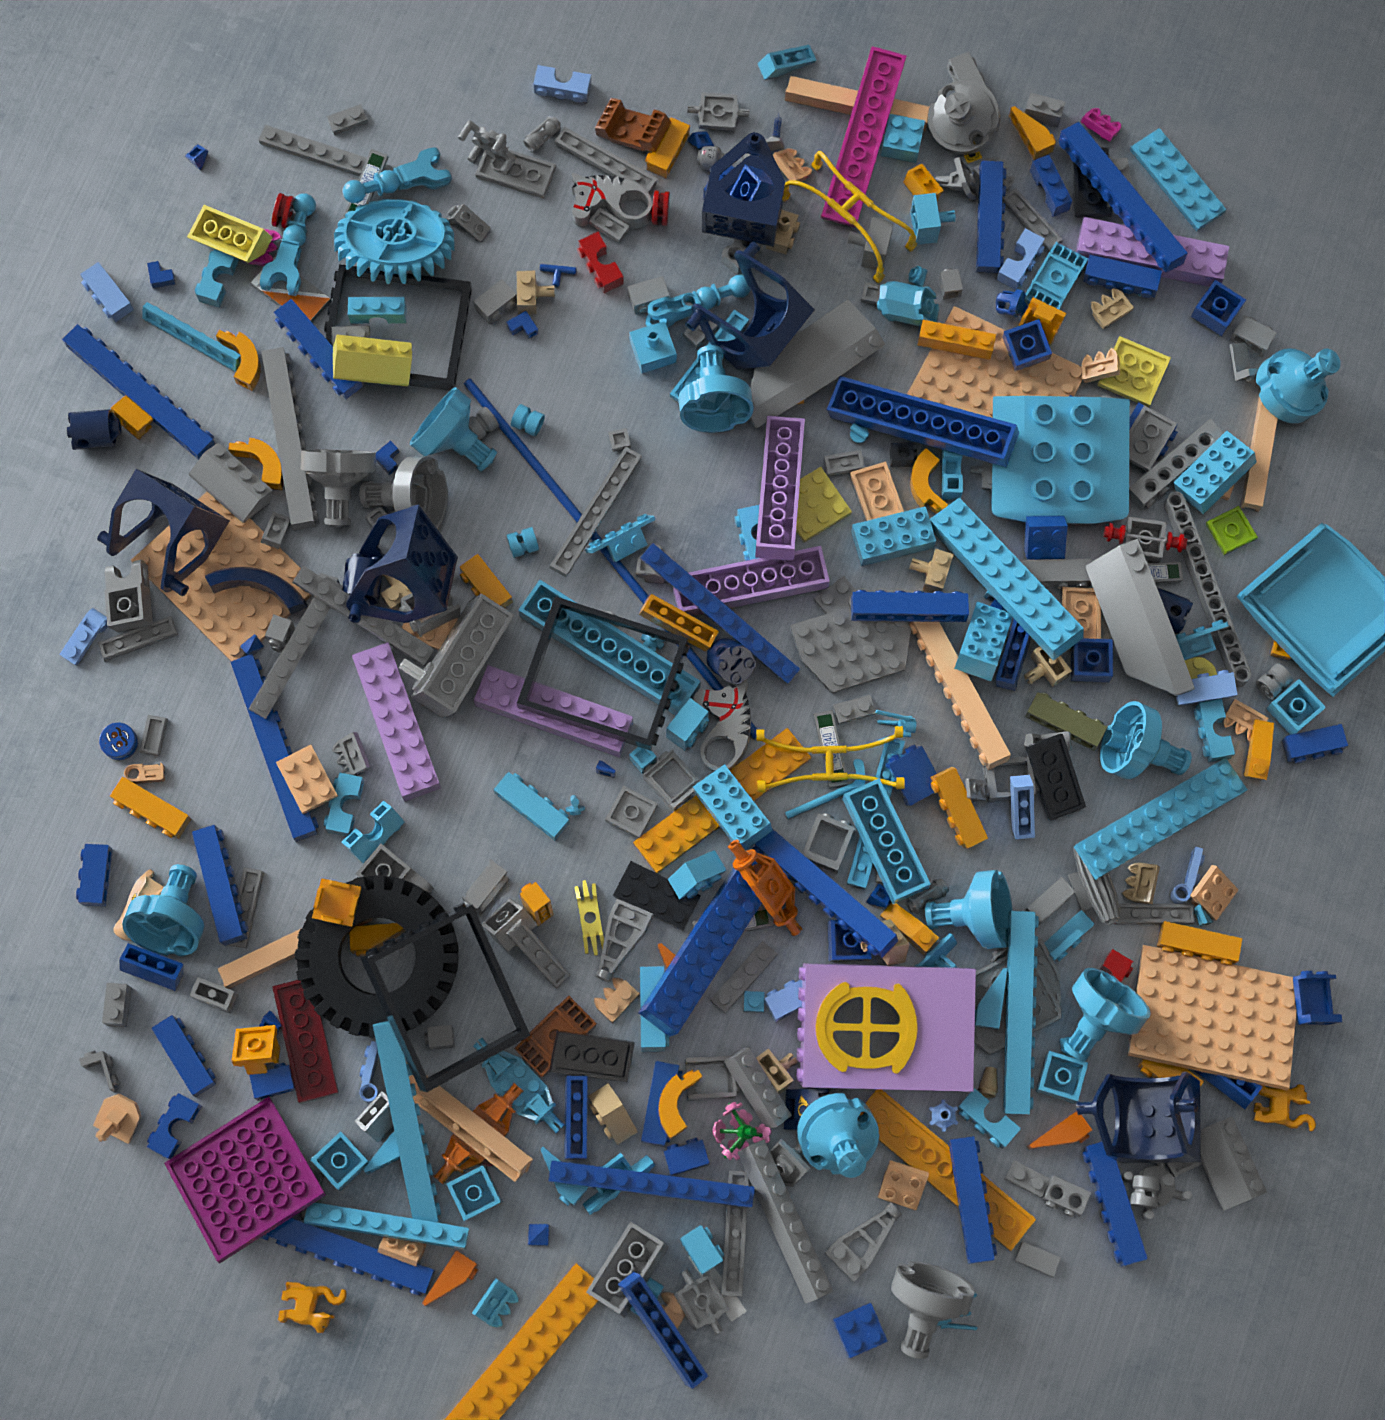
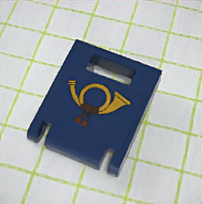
M786 1089L785 1105L792 1116L784 1121V1130L797 1131L799 1120L806 1108L815 1100L821 1098V1094H829V1089Z

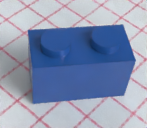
M285 1063L274 1065V1068L267 1070V1073L249 1075L254 1099L257 1101L296 1091L290 1065Z
M698 1138L687 1140V1144L679 1146L678 1143L667 1146L664 1156L670 1176L710 1164L703 1139L699 1141Z

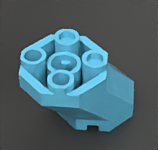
M890 281L880 285L877 308L879 311H882V315L889 322L899 321L921 326L923 320L937 322L939 306L934 303V299H937L936 293L929 286L919 287L897 281Z

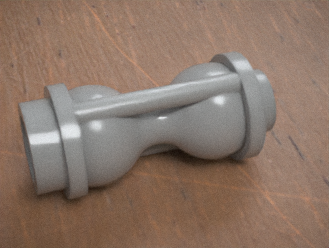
M548 116L541 125L525 136L523 140L524 145L531 152L537 151L554 134L561 131V123L556 117Z
M942 878L939 880L935 879L924 893H918L907 898L906 906L910 912L914 911L918 914L930 899L945 897L946 893L949 892V888Z

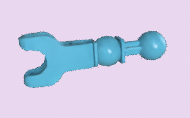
M433 147L422 150L418 154L416 161L400 165L397 168L395 167L393 171L384 170L379 175L375 173L373 181L366 183L357 180L348 181L343 187V195L348 202L354 204L361 202L366 194L375 191L378 192L379 196H383V192L386 194L393 193L397 189L400 191L420 185L430 189H438L448 185L452 180V175L447 169L437 170L431 166L437 163L440 158L438 148Z
M301 193L295 197L293 209L296 212L294 221L287 222L288 227L283 232V239L275 260L263 267L260 277V286L263 290L269 291L275 282L285 281L287 282L288 295L297 296L301 279L297 265L302 251L301 246L305 243L307 228L304 223L306 217L313 214L316 209L315 199L307 193Z
M741 274L735 275L731 278L728 285L716 288L715 284H712L711 287H701L697 292L693 291V293H685L673 298L663 297L654 300L648 306L649 315L646 318V327L652 325L650 323L651 320H659L660 322L665 321L668 328L678 320L692 316V306H688L685 303H696L709 310L715 305L720 306L722 298L731 295L736 298H744L750 293L751 289ZM654 307H658V308H659V309H657L656 311H653V308H654Z

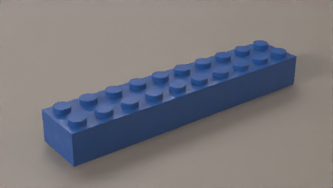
M842 376L838 379L827 407V411L832 419L850 424L855 423L864 428L1007 467L1019 436L1016 424Z
M732 868L638 1012L669 1037L679 1033L762 904L747 881L742 878L739 870Z

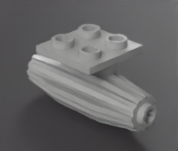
M1074 849L1078 872L1069 874L1068 878L1072 888L1075 890V896L1080 909L1084 912L1094 908L1101 922L1107 923L1108 926L1119 922L1118 918L1121 917L1118 904L1119 897L1109 872L1095 880Z

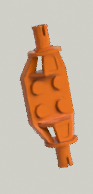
M739 840L732 841L728 848L736 857L733 862V868L739 870L742 878L747 881L766 908V911L774 918L773 923L778 927L785 925L792 936L798 935L802 927L795 919L798 909L795 907V887L774 858L759 854L754 849L746 851ZM786 902V908L782 909V906Z
M513 1083L503 1097L494 1094V1097L479 1104L473 1112L505 1137L509 1133L513 1113L516 1112L511 1104L523 1090ZM508 1108V1111H507V1113L505 1114V1116H504V1118H503V1120H502V1122H501V1121H500V1118L502 1117V1115L504 1114V1112H505L506 1109ZM453 1134L445 1154L441 1155L446 1163L434 1177L441 1184H444L454 1171L458 1170L463 1174L464 1170L482 1164L485 1158ZM468 1156L470 1157V1159H468V1160H467L466 1162H464L462 1165L458 1166V1165H459L463 1160H465Z

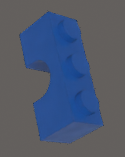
M1050 155L1032 161L1030 173L1036 185L1043 186L1046 193L1045 203L1052 216L1054 217L1069 211L1073 200Z
M180 1093L171 1098L168 1103L169 1109L167 1113L161 1115L156 1132L153 1131L147 1140L149 1143L147 1145L148 1148L168 1159L174 1157L182 1143L172 1135L173 1125L180 1120L193 1124L202 1108L200 1104Z

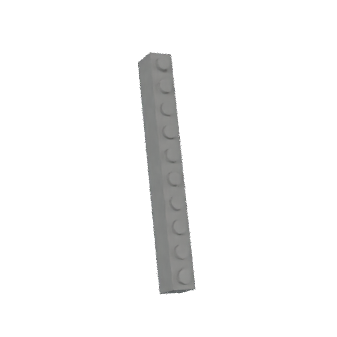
M284 347L263 350L261 352L291 526L294 531L316 527L315 520H318L317 509H313L312 505L315 502L314 492L310 491L309 485H312L311 476L306 474V471L301 470V450H306L305 440L301 439L300 433H303L301 421L298 422L297 416L300 415L298 404L295 405L294 399L297 398L295 387L291 385V381H294L292 370H289L288 364H291L290 354L285 352Z

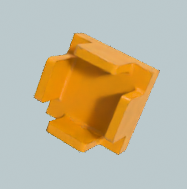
M1033 297L1019 326L1040 319L1048 344L1051 345L1056 338L1066 313Z
M321 878L313 906L312 918L352 927L362 887Z
M276 1025L236 1029L232 1054L233 1066H244L247 1074L252 1075L267 1073L265 1063H278L280 1046L276 1038Z

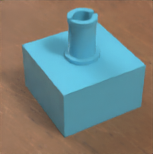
M936 193L913 196L910 214L917 245L937 243L941 223L955 222L956 220L954 210L938 211Z
M665 321L629 332L630 343L641 374L677 363V353Z

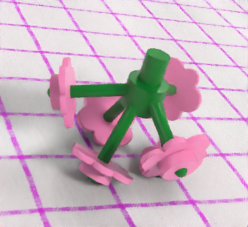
M736 1102L729 1103L725 1107L726 1111L723 1113V1116L732 1113L730 1124L734 1126V1129H726L722 1119H719L718 1122L716 1121L712 1129L717 1143H721L722 1139L725 1138V1133L737 1134V1138L728 1141L729 1150L722 1144L720 1145L723 1149L721 1153L724 1155V1158H728L730 1161L732 1158L735 1160L740 1159L737 1152L749 1146L746 1141L747 1139L752 1138L754 1143L761 1140L769 1143V1136L772 1132L771 1128L766 1127L765 1124L752 1128L749 1123L752 1121V1115L747 1113L745 1109L736 1111V1109L743 1105L742 1103L736 1104Z

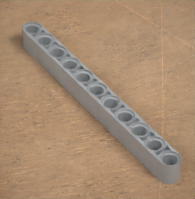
M1172 492L1164 504L1175 537H1179L1180 534L1191 536V540L1187 539L1186 549H1182L1183 558L1209 626L1212 627L1211 623L1217 620H1223V622H1228L1229 624L1228 627L1213 631L1212 634L1226 670L1229 673L1234 672L1236 687H1242L1251 678V670L1185 497L1180 492ZM1171 500L1177 501L1179 505H1173ZM1177 517H1182L1185 522H1179ZM1190 551L1196 552L1198 557H1193ZM1197 568L1202 569L1205 574H1199ZM1203 586L1210 587L1211 592L1204 590ZM1210 603H1215L1218 609H1213ZM1223 638H1228L1231 644H1226ZM1230 655L1237 657L1238 662L1232 661ZM1237 673L1243 674L1245 679H1239Z

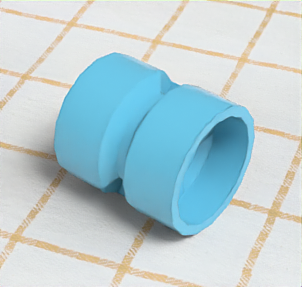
M520 404L513 414L511 426L519 430L524 428L525 433L536 437L543 425L545 415L535 410L531 412V408Z
M532 527L523 529L520 534L513 532L506 535L513 558L523 556L526 551L528 553L539 551Z

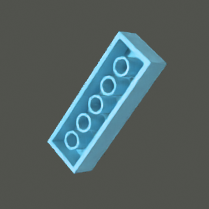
M880 778L843 795V802L892 904L928 889L931 883Z

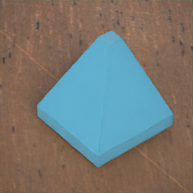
M1200 904L1194 908V914L1200 927L1213 923Z

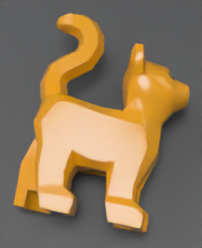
M1297 1084L1294 1088L1288 1090L1261 1085L1263 1088L1258 1094L1270 1099L1269 1107H1263L1261 1103H1255L1253 1121L1265 1124L1276 1123L1289 1128H1298L1304 1122H1307L1309 1131L1315 1130L1316 1121L1311 1115H1299L1295 1120L1289 1118L1290 1102L1298 1105L1310 1104V1101L1307 1100V1092L1304 1085Z
M286 1282V1290L282 1291L281 1300L289 1301L290 1299H295V1308L279 1311L278 1321L285 1323L287 1320H293L301 1325H311L317 1333H324L325 1329L329 1326L330 1320L335 1316L326 1312L315 1313L319 1295H325L327 1301L333 1305H340L346 1299V1290L341 1289L339 1296L335 1297L331 1289L326 1286L316 1287L306 1286L298 1282Z

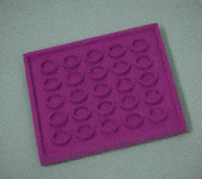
M270 1097L265 1098L164 1163L219 1264L326 1196Z

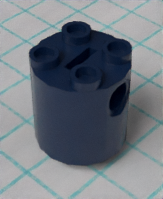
M111 409L68 413L70 426L67 427V436L72 438L71 445L73 450L116 446L117 436L122 434V426L120 420Z
M359 553L352 554V558L346 559L342 590L350 595L365 569L376 564L381 558H367ZM382 575L374 578L364 596L371 605L379 603Z
M1157 587L1174 634H1180L1186 624L1184 617L1190 612L1193 602H1190V599Z
M718 639L707 651L706 659L711 671L729 683L740 684L750 677L756 667L754 656L750 650L733 639Z

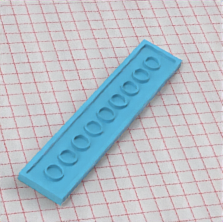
M1224 758L1077 843L1074 849L1096 880L1245 793L1248 789L1228 760Z

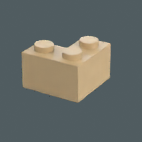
M609 1083L588 1095L591 1101L589 1107L593 1114L596 1115L601 1126H606L603 1130L609 1140L613 1138L618 1145L638 1133L623 1104Z

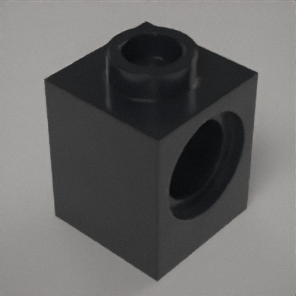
M913 442L890 444V467L913 466L914 460L917 459V449H914ZM905 452L908 456L901 457L899 453Z

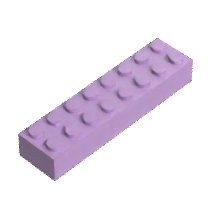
M1084 217L1080 227L1076 253L1089 258V255H1095L1161 270V277L1210 287L1215 280L1222 283L1224 279L1229 246L1173 235L1188 254L1184 264L1166 273L1157 265L1156 260L1151 254L1147 253L1142 243L1135 238L1133 232L1125 225Z
M767 416L755 558L794 560L805 419Z
M821 546L794 551L793 561L758 558L689 572L692 577L729 608L827 589L830 582ZM672 587L678 609L691 616L704 614Z
M387 642L353 654L352 658L404 802L441 789L389 643Z
M489 665L487 666L474 698L476 707L620 758L625 742L519 709L517 701L525 678ZM535 682L529 698L531 702L630 733L633 725V717L537 682Z

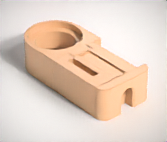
M162 763L160 765L132 764L126 767L124 776L135 784L165 781V766ZM132 769L139 771V775L135 779L129 778V772Z

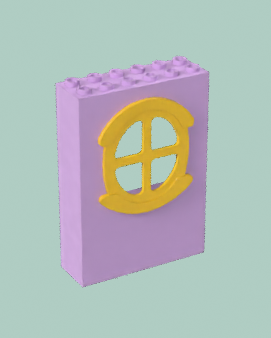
M803 963V968L799 967V980H802V988H799L798 999L802 1001V1008H798V1020L801 1021V1028H798L797 1040L801 1041V1048H797V1060L800 1062V1068L796 1070V1080L800 1082L802 1087L973 1092L976 969ZM855 997L863 998L862 1023L834 1022V1014L843 1003ZM877 997L892 1005L900 1017L899 1024H872L870 1021L871 999ZM836 1030L861 1031L863 1035L862 1056L855 1058L842 1051L833 1039V1032ZM871 1032L899 1033V1041L891 1051L878 1058L870 1057Z

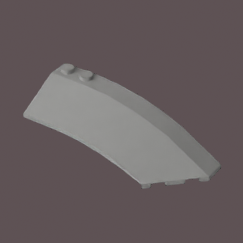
M846 300L796 334L771 366L754 368V375L750 385L754 411L750 420L755 428L765 424L767 416L780 415L884 346L885 343L877 329L849 300Z
M1138 539L1119 545L1086 565L1085 568L1126 676L1141 680L1155 688L1168 691L1175 696L1195 690Z

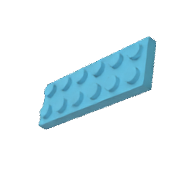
M1160 128L1131 146L1130 151L1196 232L1226 212L1227 209Z

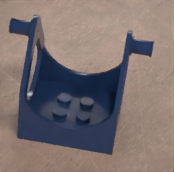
M758 132L748 134L711 167L702 208V233L774 247L783 206L782 197L785 180L765 138ZM750 154V156H747L719 181L720 175L743 155ZM745 164L762 169L774 184L773 193L757 201L739 200L729 195L726 190L736 183Z
M750 242L744 252L737 250L734 254L747 285L753 292L755 300L754 315L748 328L742 333L696 303L691 307L693 315L685 322V325L692 331H695L697 326L700 325L706 339L712 345L721 347L723 356L736 369L771 366L815 310L784 277L753 258L760 251V247L755 242ZM751 268L758 270L779 283L786 290L787 299H778L763 292L758 287ZM708 322H713L736 338L729 341H718Z
M135 469L112 508L109 533L101 531L97 540L107 546L106 552L110 556H115L151 527L156 519L166 515L170 525V541L166 549L161 589L164 592L173 590L180 596H184L188 592L189 586L182 583V581L207 560L230 520L173 483ZM133 500L152 502V510L149 515L124 536L120 535L122 509L125 503ZM201 530L205 540L203 551L180 571H174L177 546L181 538L191 531Z
M419 504L378 518L360 548L359 554L367 558L379 557L381 559L373 566L365 569L347 599L346 607L350 611L348 619L353 623H358L361 621V615L408 623L446 611L458 556ZM394 524L396 526L394 543L389 551L383 554L381 549L378 548L380 539L387 526ZM383 574L399 580L408 587L413 594L415 607L408 612L371 605L364 596L374 578Z
M1182 1072L1181 1075L1166 1078H1130L1107 1074L1092 1102H1077L1076 1104L1079 1107L1076 1108L1078 1115H1094L1106 1155L1120 1163L1201 1162L1200 1080L1188 1072ZM1111 1088L1115 1103V1134L1113 1143H1111L1104 1120V1101Z

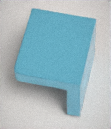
M637 747L629 754L630 761L642 774L645 773L644 769L651 763L654 765L657 762V756L652 750Z

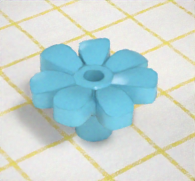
M642 634L641 640L644 641L643 645L650 647L654 652H656V647L659 649L664 647L662 643L664 640Z

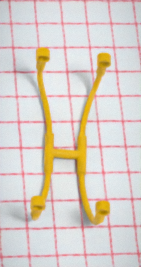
M818 151L814 156L811 167L818 171L823 165L821 158H823L838 179L854 195L841 206L834 199H830L816 188L800 181L789 180L785 182L782 201L786 202L791 196L789 185L803 187L823 198L839 215L851 225H854L872 247L878 261L876 274L872 279L879 284L885 277L881 255L869 234L856 221V218L849 214L848 210L858 200H861L869 208L871 207L882 216L903 227L910 233L909 240L905 245V248L910 252L917 246L916 235L907 224L877 207L870 198L839 173L822 151Z
M895 726L894 735L865 745L847 747L846 745L812 746V748L790 746L769 740L764 736V729H756L757 741L786 750L826 755V773H812V775L792 777L766 785L765 780H758V792H766V790L803 780L837 781L859 779L874 781L879 779L866 775L834 773L833 753H847L869 749L893 741L896 738H903V726ZM896 777V782L880 778L882 784L896 787V789H905L904 777Z

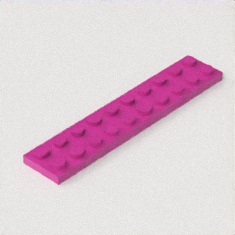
M871 46L835 167L847 181H850L865 195L906 61V55ZM833 174L827 196L843 206L854 194ZM858 200L848 210L849 214L856 218L857 222L863 206L861 200ZM825 201L821 214L822 219L856 228Z

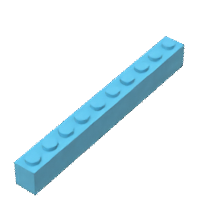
M1009 911L1003 1093V1112L1005 1114H1030V1109L1033 1110L1034 1104L1033 1097H1030V1089H1034V1077H1031V1069H1034L1035 1059L1031 1057V1051L1035 1049V1037H1032V1029H1035L1036 1018L1032 1015L1033 1008H1036V996H1033V988L1037 987V977L1034 976V968H1037V956H1034V948L1038 947V936H1035V928H1038L1039 919L1033 911Z
M389 1021L373 1024L412 1218L439 1222L438 1215H441L440 1205L434 1201V1195H437L435 1183L430 1182L429 1177L433 1175L431 1163L427 1164L425 1156L429 1155L427 1143H422L421 1136L425 1135L423 1123L418 1124L417 1116L421 1115L419 1103L414 1104L413 1096L417 1095L415 1084H410L409 1076L413 1074L409 1065L406 1064L405 1056Z

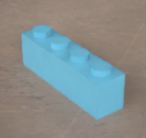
M508 772L493 789L494 793L556 841L570 824L569 815L562 809L557 810L554 808L553 802L547 797L541 798L533 786L529 785L527 787L522 783L523 779L516 773L512 775Z

